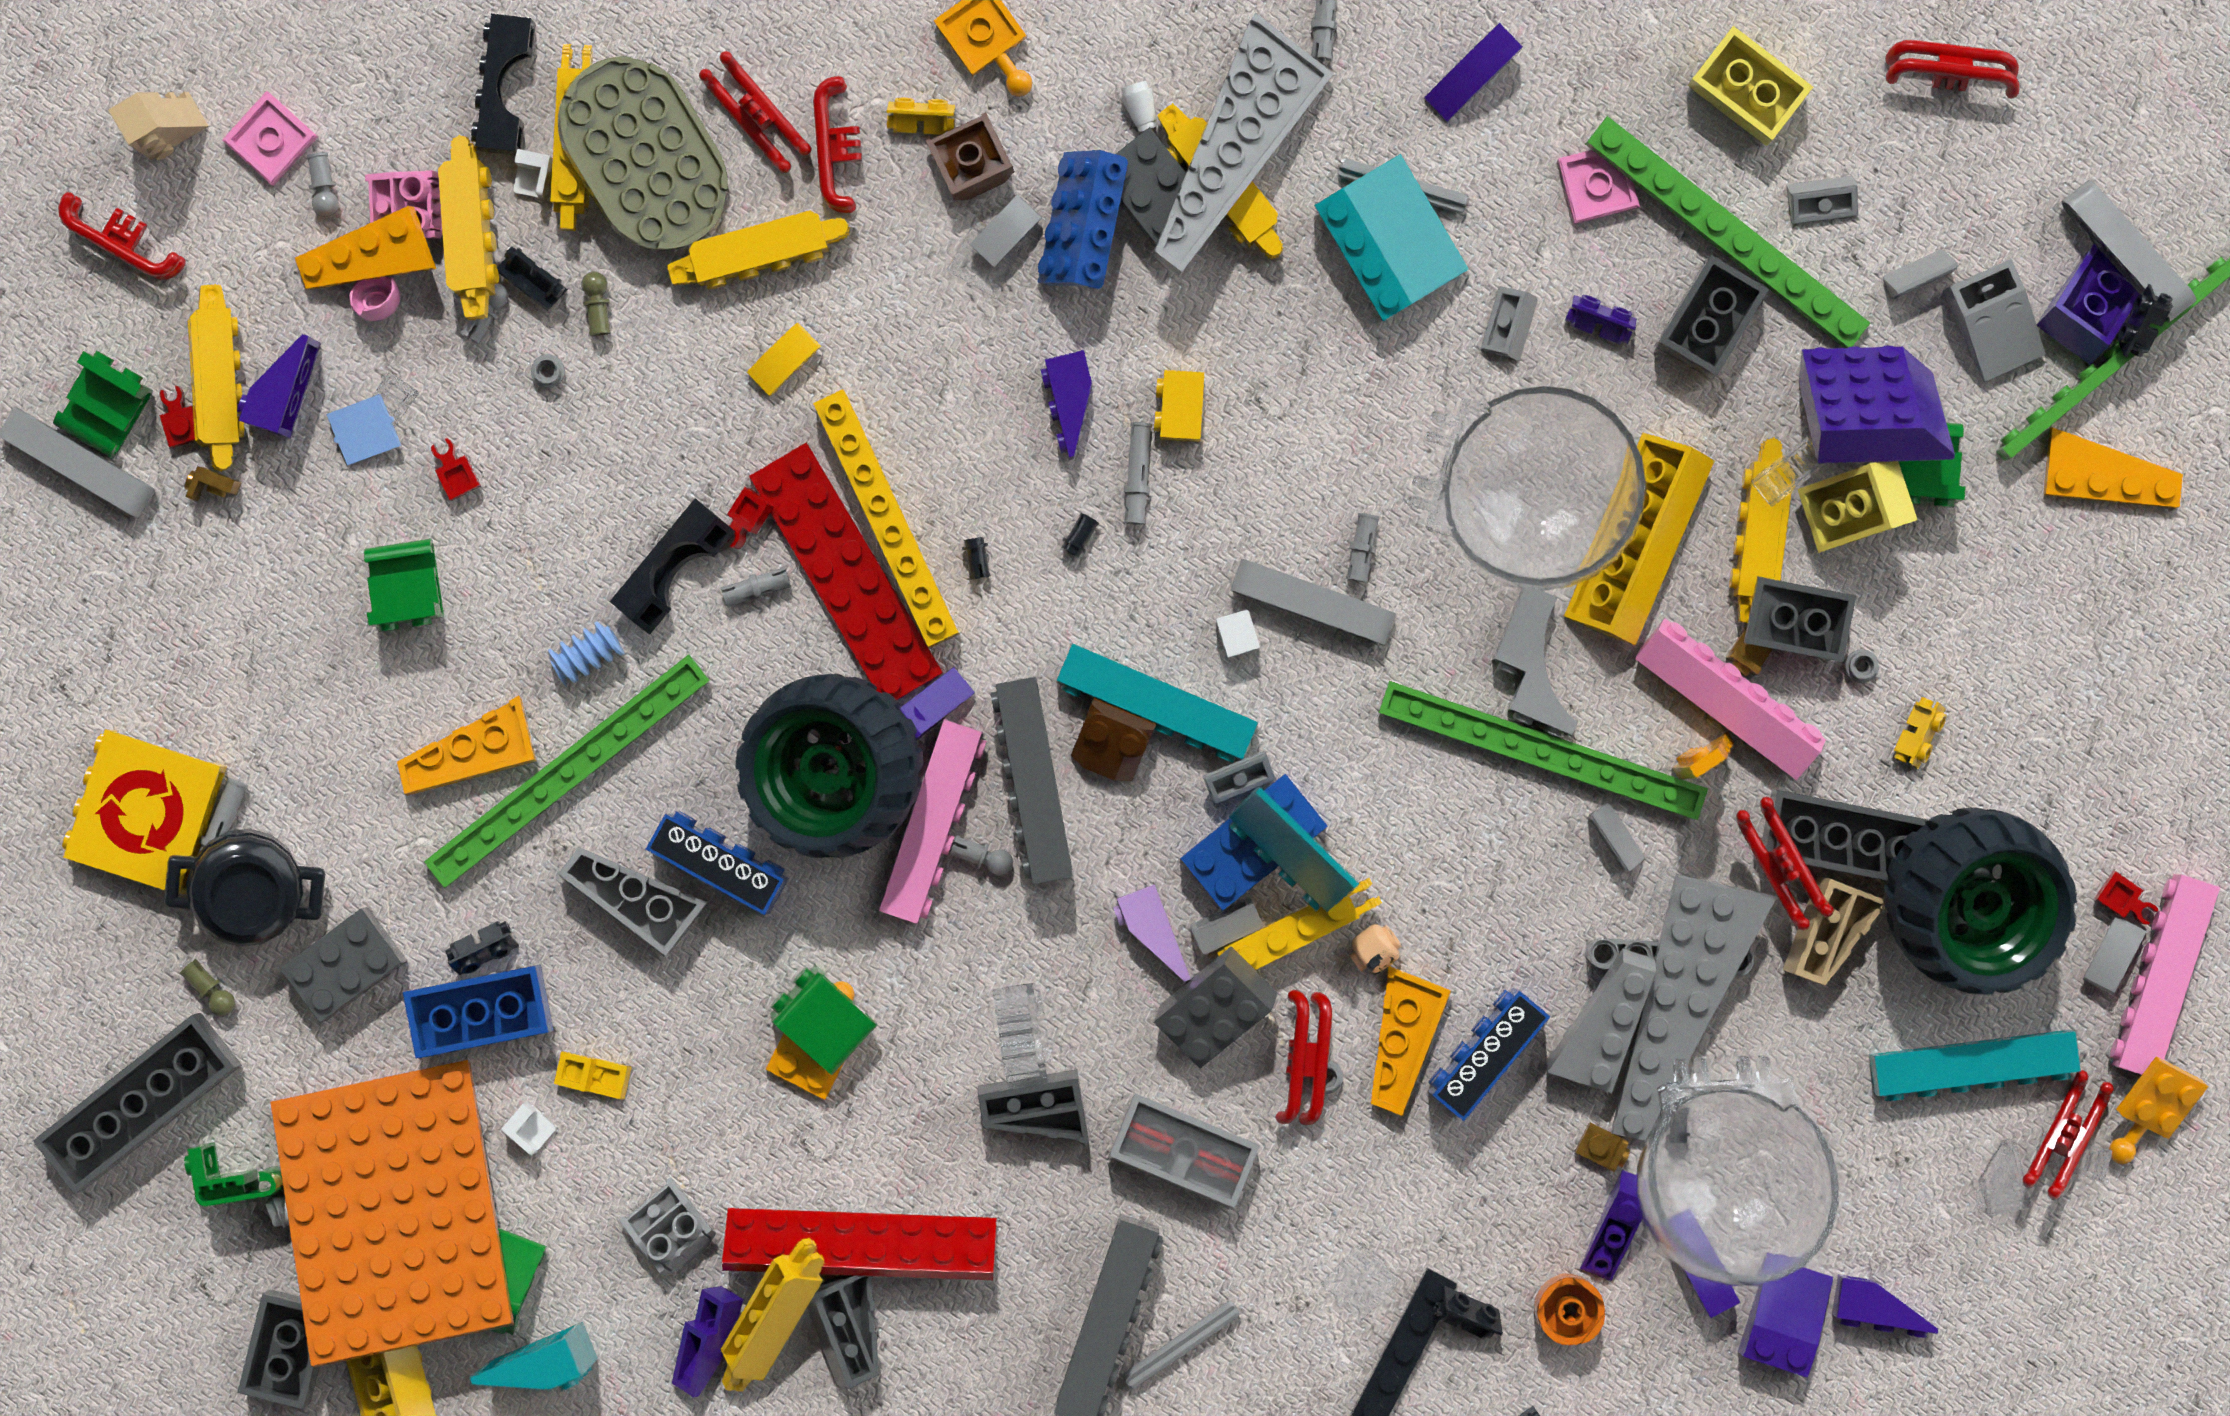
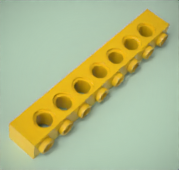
M842 389L814 402V407L927 646L932 648L959 635L960 633L845 390Z

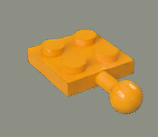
M961 0L933 20L972 76L995 61L1007 77L1006 87L1012 95L1022 97L1030 92L1033 84L1031 76L1024 70H1018L1006 54L1025 40L1027 35L1002 0Z
M844 981L834 983L852 1001L854 1000V989L849 983ZM783 1033L765 1070L826 1100L844 1063L831 1075Z
M2156 1056L2116 1108L2123 1117L2135 1123L2124 1137L2116 1138L2111 1142L2109 1146L2110 1158L2118 1164L2130 1163L2136 1155L2135 1145L2147 1129L2169 1140L2209 1086L2202 1079Z

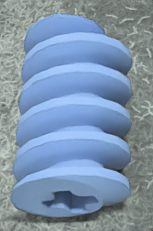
M598 621L594 622L596 630L594 634L584 628V640L582 641L575 635H572V647L567 646L564 642H560V654H557L551 648L548 649L550 662L566 687V677L573 683L578 682L577 671H580L585 676L590 675L589 664L596 669L602 668L600 657L604 658L607 662H612V650L620 656L625 654L619 640L608 624L604 627Z

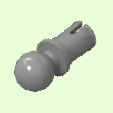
M328 152L309 154L307 159L312 185H309V189L316 190L317 192L312 200L313 210L321 217L332 216L338 210L339 201L330 192V188L335 187L336 182H332Z
M495 284V295L489 296L488 318L468 320L466 326L460 332L463 337L469 340L471 336V341L479 345L492 319L496 320L498 318L493 313L494 309L503 307L507 302L508 292L503 285Z
M956 835L949 853L951 856L953 855L977 864L976 868L980 869L982 863L987 864L990 872L999 876L1006 875L1013 867V859L1009 852L1001 849L994 850L993 852L987 851L989 844L985 843L983 846L964 839L959 835Z

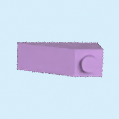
M1155 884L1117 898L1119 905L1113 907L1119 925L1127 924L1128 930L1184 982L1190 980L1191 978Z

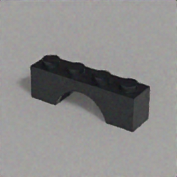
M491 13L490 23L485 22L483 42L487 43L486 56H481L479 63V75L484 76L482 89H477L475 97V108L480 109L478 122H473L471 130V141L476 142L475 147L480 152L516 156L517 149L521 150L524 123L519 117L506 109L501 96V86L505 74L514 64L532 57L536 24L531 18Z
M695 498L609 602L650 635L671 610L668 593L670 584L678 570L694 558L701 556L715 557L735 533V530Z

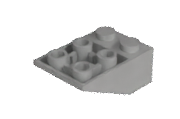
M2012 259L1958 282L1942 291L1983 382L2046 355L2025 287Z

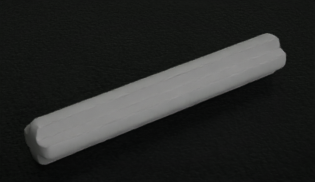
M1345 158L1341 161L1338 176L1355 181L1376 169V167ZM1417 180L1431 205L1456 213L1464 212L1468 201L1466 194Z
M1226 1302L1123 1374V1379L1131 1389L1137 1388L1237 1319L1240 1315L1238 1309L1233 1302Z

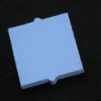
M381 394L326 414L335 434L334 442L339 444L347 466L401 446L393 426L394 418L389 416Z

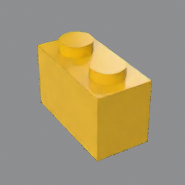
M1164 370V378H1157L1156 398H1162V412L1155 411L1154 431L1160 432V440L1200 442L1205 372Z

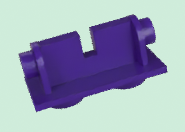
M1582 295V297L1573 296L1571 307L1576 308V310L1569 308L1565 321L1570 322L1571 327L1592 334L1596 323H1599L1602 327L1598 337L1619 345L1622 342L1629 343L1632 331L1627 330V328L1635 330L1637 318L1632 317L1630 311L1614 306L1613 309L1600 305V300L1589 295Z

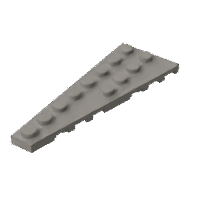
M1257 13L1254 14L1246 27L1152 256L1178 276L1183 272L1334 74Z
M1675 875L1654 958L1656 974L1639 1018L1611 1129L1612 1134L1643 1141L1647 1139L1768 916L1775 900L1772 895Z

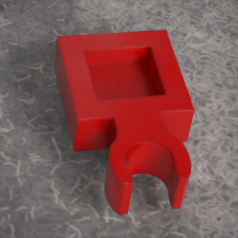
M175 386L177 398L173 401L168 400L165 390L160 391V399L169 410L168 413L160 415V419L170 448L195 441L193 406L184 408L183 401L185 395L183 389L179 386Z
M445 438L449 446L447 453L439 454L435 445L431 446V451L444 465L436 469L435 472L449 500L453 501L481 487V484L467 456L464 455L457 459L454 443L450 439Z
M747 487L743 488L727 513L733 519L729 526L735 530V540L730 547L738 550L744 546L747 532L757 534L774 508L772 504Z
M2112 871L2094 898L2121 918H2125L2129 911L2132 912L2135 920L2144 925L2150 924V922L2142 917V910L2148 907L2153 912L2159 911L2154 904L2139 900L2138 898L2144 890L2116 871Z

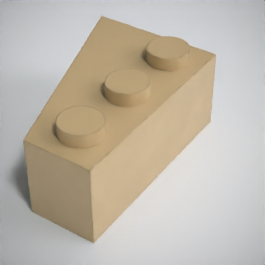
M137 92L108 109L129 146L151 160L154 158L161 160L174 152V146L209 126L189 92H183L178 97H176L174 92H168L165 94L166 98H161L158 92Z
M1818 876L1816 883L1828 903L1834 908V913L1831 917L1822 916L1809 898L1804 916L1810 921V927L1805 931L1797 930L1783 970L1812 982L1826 985L1851 954L1850 950L1862 935L1865 936L1871 928L1870 925L1882 910L1885 911L1886 907L1884 899L1835 880Z

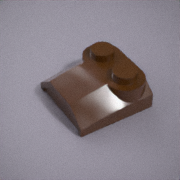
M986 112L981 114L982 116L931 140L930 138L925 140L953 200H970L1004 184L1014 173L1013 166Z
M1094 698L1070 756L1083 768L1113 781H1133L1156 724Z

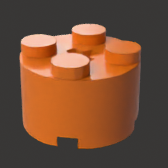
M1567 1273L1554 1276L1541 1286L1534 1302L1536 1320L1546 1335L1559 1344L1578 1345L1587 1343L1596 1337L1603 1327L1605 1306L1602 1296L1588 1280L1581 1276ZM1575 1302L1576 1314L1572 1316L1568 1313L1564 1317L1565 1311L1563 1306L1566 1303L1572 1305Z

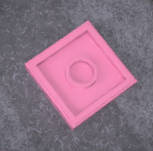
M266 91L222 141L274 186L313 144L318 136L273 95Z
M1593 150L1558 158L1557 162L1574 225L1640 207L1634 183Z

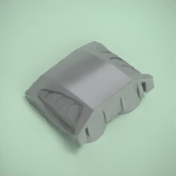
M671 1177L665 1181L667 1184L633 1213L628 1217L623 1216L619 1219L636 1245L663 1276L685 1267L710 1245L716 1234L715 1230L710 1227L681 1187Z

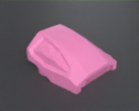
M430 170L365 174V181L369 185L370 223L406 206H412L415 208L425 239H441L443 233L438 172Z

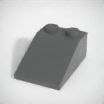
M1757 576L1744 643L1843 662L1856 595Z

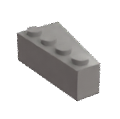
M578 847L558 873L560 878L665 958L668 957L707 907V902L692 897L581 847Z
M1626 949L1621 950L1600 981L1591 998H1588L1574 1023L1564 1033L1556 1049H1553L1547 1058V1073L1606 1092H1613L1656 974L1654 958Z

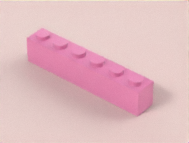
M1664 618L1641 646L1635 658L1637 661L1796 781L1821 753L1826 739L1822 737V733L1815 726L1805 724L1798 719L1790 707L1777 703L1768 696L1767 691L1762 686L1756 683L1752 684L1741 676V672L1734 665L1724 663L1717 658L1709 646L1701 642L1698 643L1688 636L1686 630L1678 623H1671Z
M945 719L943 720L879 909L880 912L916 924L919 923L920 918L927 919L933 900L927 898L931 885L938 887L944 869L938 867L942 854L949 855L955 837L949 835L952 823L959 824L965 808V804L960 803L963 791L970 792L976 773L970 771L975 758L981 760L987 743L986 740L981 739L983 732Z
M2174 874L2172 879L2166 881L2162 893L2165 902L2162 911H2158L2153 919L2152 930H2155L2152 942H2148L2143 950L2141 961L2145 963L2141 975L2137 974L2133 981L2131 993L2134 994L2131 1006H2127L2122 1014L2121 1026H2124L2120 1039L2116 1038L2112 1045L2110 1057L2113 1058L2111 1065L2142 1075L2156 1056L2163 1060L2165 1059L2220 887L2182 874Z

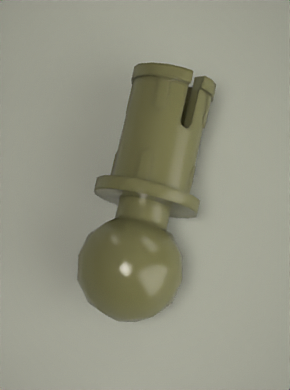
M592 271L587 273L581 282L583 292L589 296V300L583 302V306H587L589 336L607 335L611 333L607 304H610V300L603 299L602 295L608 288V282L603 274Z
M197 959L190 962L180 972V975L199 993L198 998L200 1000L206 996L208 997L212 1013L217 1016H226L232 1013L235 1008L233 995L226 990H219L217 986L221 981L219 979L215 980Z

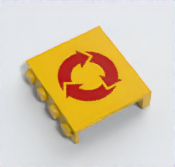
M105 729L104 734H100L97 737L93 752L97 754L94 764L87 768L84 775L83 785H86L83 798L77 799L72 816L76 818L73 828L66 832L63 839L62 847L65 849L63 858L165 890L168 858L172 855L197 856L202 845L199 843L201 836H205L227 766L215 762H207L117 733L115 730ZM181 869L178 895L186 894V882L190 872L188 869Z

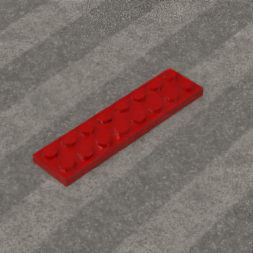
M808 443L802 444L751 474L749 477L760 496L774 506L770 513L868 679L877 687L876 691L889 693L896 700H899L943 674L936 659Z
M728 1208L722 1271L766 1272L773 1259L781 1255L790 1256L794 1247L797 1246L796 1244L801 1240L810 1238L812 1241L814 1240L817 1248L816 1252L822 1255L825 1262L819 1274L993 1281L997 1218Z

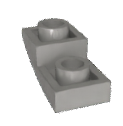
M1016 195L970 245L993 267H996L1042 217L1025 200Z
M2115 916L2083 980L2113 995L2147 931Z

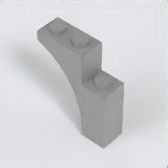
M1525 584L1522 587L1492 660L1499 662L1497 668L1514 676H1516L1517 671L1523 673L1507 709L1514 712L1513 719L1529 726L1532 725L1533 721L1545 725L1544 732L1562 739L1564 734L1573 735L1578 722L1566 712L1558 701L1546 672L1544 660L1545 632L1557 597Z

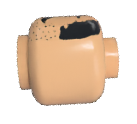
M1373 924L1353 938L1351 944L1354 952L1350 954V957L1360 971L1367 968L1371 973L1378 974L1398 960L1400 955L1398 949L1402 945L1387 925L1381 927L1378 924Z

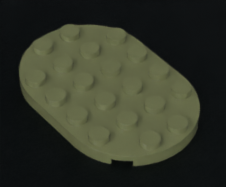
M627 56L611 57L598 61L575 77L565 91L559 107V137L567 158L612 229L632 244L658 251L674 250L688 246L708 233L723 212L726 190H728L726 166L717 146L674 78L653 63L649 64Z

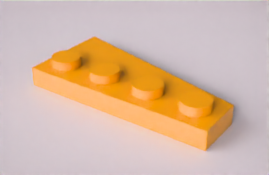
M406 206L295 257L304 286L310 290L436 269L415 208L412 206Z
M2050 428L2043 495L2168 508L2180 507L2183 474L2062 430Z
M517 696L509 700V703L487 712L482 715V718L473 723L462 726L438 742L434 741L397 761L404 794L409 796L536 762L522 698Z
M1727 731L1703 748L1696 747L1693 749L1692 747L1675 758L1678 764L1672 767L1679 779L1698 778L1724 761L1735 742Z
M1388 966L1371 1104L1398 1115H1404L1452 990Z

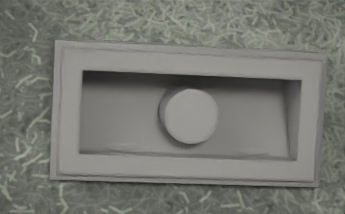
M1852 176L1787 185L1792 225L1859 216L1858 185Z
M1938 250L1884 275L1883 281L1891 298L1896 299L1954 272L1959 266L1946 251Z
M1499 286L1480 350L1519 361L1538 298L1526 291Z
M1265 751L1203 776L1214 805L1276 780Z
M1610 803L1604 804L1589 814V820L1623 871H1631L1644 860V854Z
M1250 898L1190 924V929L1203 954H1208L1263 927V923Z

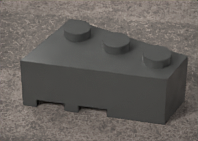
M1078 1069L978 1085V1100L983 1128L1023 1134L1027 1132L1047 1135L1049 1138L1057 1139L1060 1137L1089 1143Z
M839 1275L820 1284L819 1289L807 1306L836 1384L847 1389L879 1375L877 1335L874 1332L873 1311H875V1300L872 1297L873 1276Z

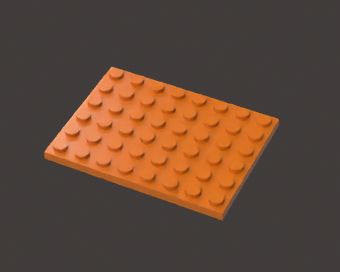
M469 1060L270 1102L312 1367L329 1365L514 1325Z

